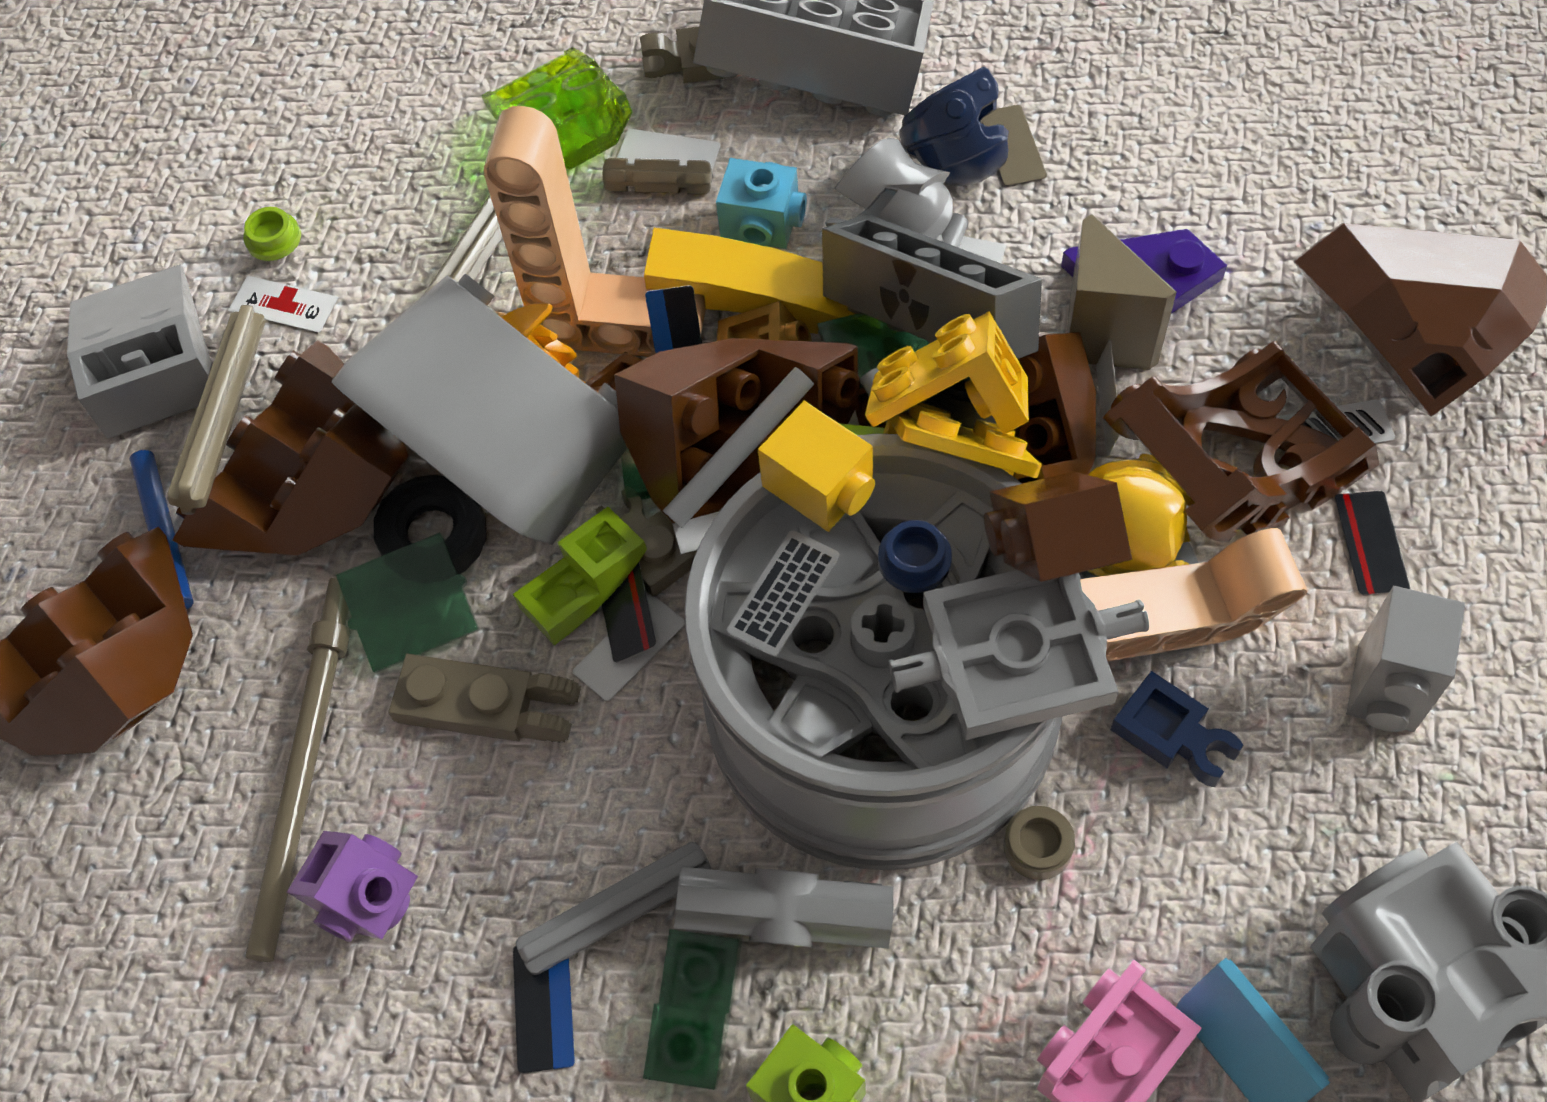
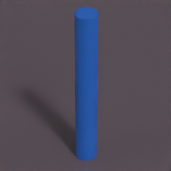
M140 450L134 452L129 460L147 529L150 531L159 526L166 534L185 607L189 609L194 604L179 545L172 540L175 536V530L155 456L149 450Z

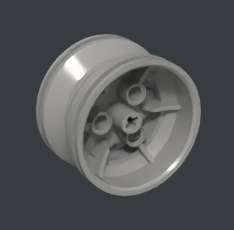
M898 434L857 435L873 446V479L875 480V486L866 504L852 516L845 513L829 532L762 487L761 473L744 484L727 501L713 519L702 538L692 563L685 600L686 633L694 672L703 695V707L710 742L718 766L727 784L750 814L775 836L816 858L860 869H910L935 864L958 856L980 845L1006 826L1012 817L1028 803L1042 782L1052 760L1062 717L965 740L954 702L942 688L940 681L904 689L900 692L895 691L893 680H891L888 660H896L932 651L933 635L925 610L917 609L909 604L913 599L923 598L924 592L910 593L901 591L890 585L882 576L878 566V549L882 539L895 526L909 520L928 522L947 538L952 550L951 569L946 579L932 590L1017 570L1004 563L1003 555L994 556L986 536L984 514L993 511L990 491L1022 483L1001 468L903 441ZM794 530L838 551L839 558L779 654L771 656L728 634L727 627L787 534ZM1076 573L1077 580L1082 590L1079 573ZM816 639L825 641L830 645L826 650L819 653H807L798 648L802 643ZM752 660H764L785 670L790 678L794 680L775 712L766 701L758 686L752 669ZM913 704L925 709L928 715L921 720L907 721L898 717L894 711L903 705ZM871 732H874L883 738L886 744L903 761L869 762L847 758L839 754Z

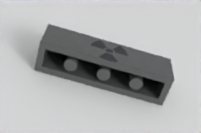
M869 214L822 228L823 296L847 306L850 312L868 315L887 323L888 328L891 330L908 332L928 341L930 344L937 340L935 333L951 320L965 314H970L974 320L990 311L1017 359L1038 351L1042 278Z

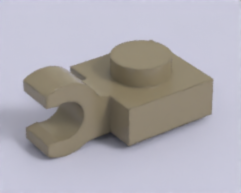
M699 27L676 29L677 41H672L660 33H648L640 36L643 55L642 62L646 78L663 77L677 72H682L683 83L726 78L707 71L706 66L693 63Z

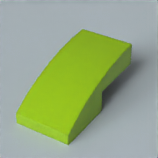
M608 506L557 542L563 555L561 560L513 593L519 609L554 646L588 619L615 592L647 550L645 541Z

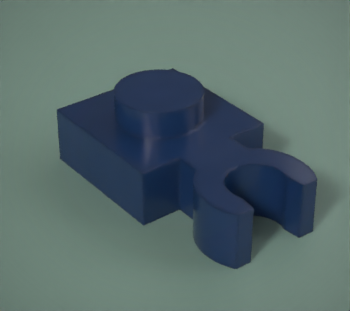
M1150 671L1114 718L1110 729L1167 769L1179 754L1188 761L1189 769L1193 776L1199 782L1210 787L1217 786L1224 771L1208 760L1206 753L1209 751H1219L1227 758L1235 761L1244 746L1235 734L1227 730L1218 728L1208 730L1200 725L1205 719L1209 708L1153 671Z

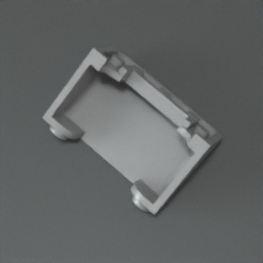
M466 273L458 282L447 275L348 359L333 378L332 383L502 523L523 536L553 545L627 449L619 428L616 391L606 383L602 385L598 392L530 341L488 306L495 296Z

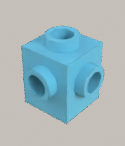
M730 158L716 200L720 237L787 249L792 228L802 227L807 204L806 193L798 192L797 167L783 166L773 162L763 163Z

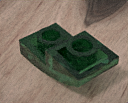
M669 929L659 1002L654 1003L643 1079L711 1090L717 1089L743 939Z

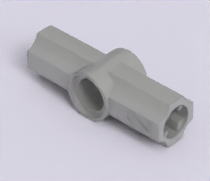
M680 867L674 928L685 929L687 932L749 935V941L806 947H813V942L889 949L894 909L893 887L882 886V884L818 880V874L757 868L754 874Z

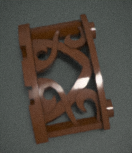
M1276 341L1271 342L1262 350L1256 348L1247 352L1230 370L1199 383L1185 386H1170L1152 376L1142 385L1133 384L1124 389L1111 404V410L1103 417L1116 433L1128 439L1139 440L1194 502L1185 510V513L1206 537L1214 541L1229 542L1236 535L1237 532L1235 530L1238 529L1249 535L1260 530L1279 528L1285 525L1290 518L1285 511L1300 503H1307L1312 509H1315L1380 465L1376 444L1359 426L1356 427L1284 352V349ZM1280 378L1305 403L1289 420L1276 418L1286 403L1287 395L1285 389L1272 401H1265L1257 396L1259 392ZM1314 412L1339 441L1303 424L1311 413ZM1203 430L1235 435L1265 443L1254 460V477L1226 462L1211 458L1202 449ZM1279 449L1286 451L1276 464L1274 461L1275 453ZM1278 465H1286L1291 469L1285 470Z

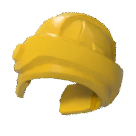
M1140 454L1138 459H1122L1107 462L1096 467L1088 474L1093 477L1117 482L1132 560L1088 570L1089 573L1095 577L1189 564L1183 560H1174L1183 544L1186 532L1187 514L1185 510L1187 506L1190 507L1194 502L1169 477V474L1153 455Z

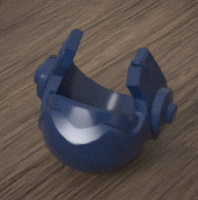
M986 67L979 68L943 87L915 106L902 120L899 136L905 151L911 157L917 158L923 166L950 172L945 180L946 185L967 186L982 182L994 175L1007 161L1009 131L1004 125L997 124L988 127L981 123L982 119L997 109L998 83L990 70Z

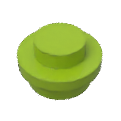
M264 207L256 210L247 218L244 225V244L249 253L260 260L274 261L284 258L297 248L301 240V230L294 217L277 207Z

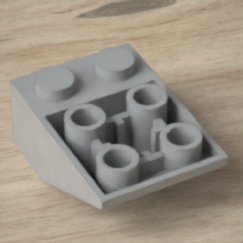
M181 264L70 302L67 356L77 397L107 439L196 408L199 405L212 368V362Z

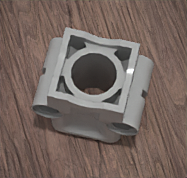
M1458 842L1449 845L1431 857H1428L1422 848H1417L1394 859L1349 888L1323 910L1322 915L1329 924L1310 947L1347 997L1334 1011L1330 1021V1032L1335 1046L1346 1058L1358 1064L1373 1065L1385 1061L1413 1102H1423L1494 1056L1497 1051L1506 1050L1547 1024V894L1533 887L1515 886L1506 889L1499 895Z

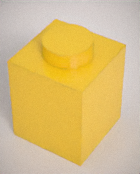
M803 401L758 448L762 487L827 532L831 530L845 513L850 516L856 514L866 504L875 486V480L873 479V446L806 401Z

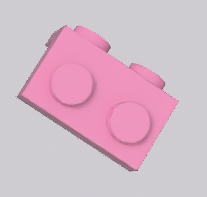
M1135 960L1132 961L1120 977L1109 968L1082 1003L1092 1011L1076 1033L1066 1025H1063L1038 1057L1037 1061L1047 1070L1042 1075L1037 1090L1051 1102H1146L1202 1028L1141 980L1146 969Z

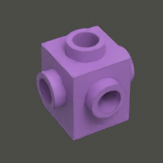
M323 831L287 893L319 912L313 921L314 924L344 941L351 942L355 934L383 939L387 930L396 926L406 913L410 903V895L408 893L418 876L397 863L402 855L398 849L375 836L365 834L361 840L349 833Z

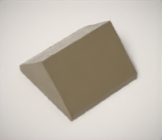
M1091 214L1082 220L1070 292L1067 333L1080 332L1088 364L1097 365L1110 340L1114 367L1150 370L1159 362L1176 291Z

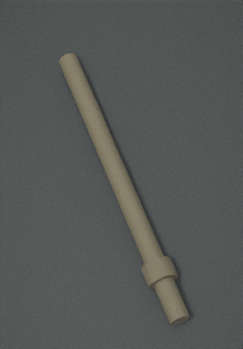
M334 577L329 579L320 621L312 624L307 651L312 654L245 955L247 959L254 961H274L288 896L287 891L290 887L338 659L346 656L351 630L346 626L354 583L345 578Z

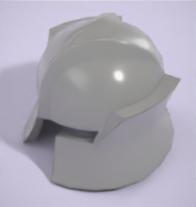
M894 138L880 140L869 148L845 173L835 187V190L865 209L857 217L869 214L942 242L941 234L948 226L953 214V200L950 192L943 184L950 172L915 163L908 156L900 141ZM830 217L825 224L830 226L846 220Z

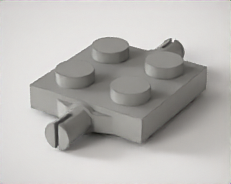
M1014 570L924 592L923 607L933 635L932 651L896 660H888V666L896 692L940 681L942 688L954 702L965 740L1115 704L1119 691L1106 658L1107 640L1138 632H1147L1149 630V618L1147 611H1143L1145 606L1140 599L1131 603L1097 610L1095 604L1081 590L1076 574L1040 582L1019 570Z

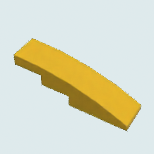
M653 228L644 271L646 289L659 290L690 285L694 289V294L704 295L706 309L741 313L780 301L797 320H802L806 324L810 333L880 340L882 321L868 315L852 313L847 309V306L823 296V262L776 248L729 238Z

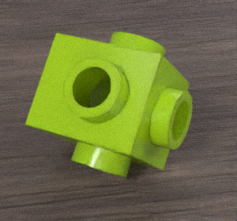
M794 1024L789 1027L746 1084L750 1099L753 1102H861L866 1095L865 1079L857 1074L862 1064L850 1051L829 1037L820 1045ZM812 1089L824 1092L816 1100L802 1098L804 1093Z

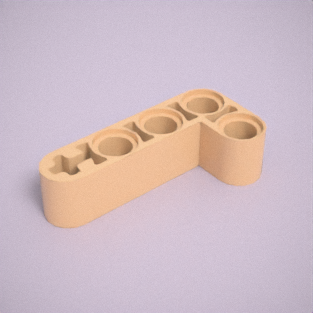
M1278 528L1260 530L1244 536L1228 545L1208 562L1080 579L1082 591L1095 604L1097 610L1131 603L1140 599L1145 606L1143 611H1147L1149 630L1147 632H1138L1107 640V661L1216 644L1244 636L1258 629L1301 600L1308 592L1284 536Z

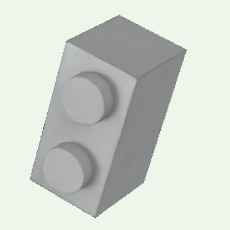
M1393 585L1358 644L1346 715L1365 719L1370 726L1383 731L1400 732L1408 730L1415 732L1455 678L1465 602Z

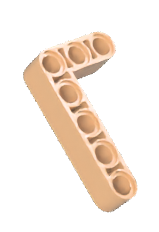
M511 106L503 110L498 117L485 161L484 177L524 307L532 304H551L553 308L550 315L540 325L558 335L557 340L573 350L613 354L627 352L634 356L644 357L656 354L645 293L652 290L646 289L644 277L590 272L557 130L552 120L544 113L526 106ZM694 294L701 333L706 312L704 295Z

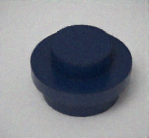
M909 520L898 524L884 536L878 549V566L882 576L890 585L901 591L921 593L932 590L946 579L951 569L952 550L947 538L935 526L925 521Z

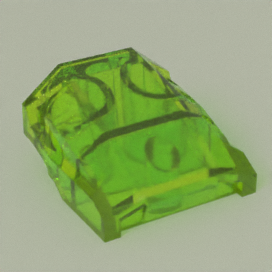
M574 47L565 50L564 54L495 91L492 92L490 90L481 95L486 108L496 120H498L503 110L511 106L534 108L550 118L557 130L565 168L569 170L617 145L633 113L625 92L610 80L595 59Z

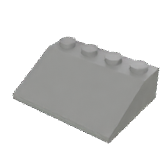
M704 0L693 63L706 66L707 71L716 76L726 78L736 77L737 75L759 79L761 85L772 90L786 91L790 88L811 92L814 98L825 103L839 104L847 101L864 105L868 112L877 116L893 117L896 114L905 116L909 112L921 66L934 0Z

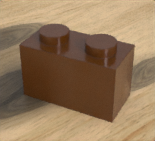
M1073 471L989 492L993 511L984 514V525L994 556L1003 555L1004 563L1040 582L1132 560L1117 482Z

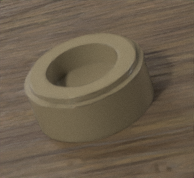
M1031 806L1016 813L1009 821L1004 837V853L1007 861L1016 872L1030 879L1046 880L1059 875L1070 863L1075 848V834L1070 822L1060 812L1046 806Z

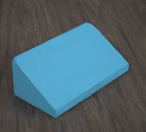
M1225 958L1218 963L1178 1002L1176 1008L1202 1028L1197 1037L1249 1102H1308L1330 1084L1328 1075L1232 960Z

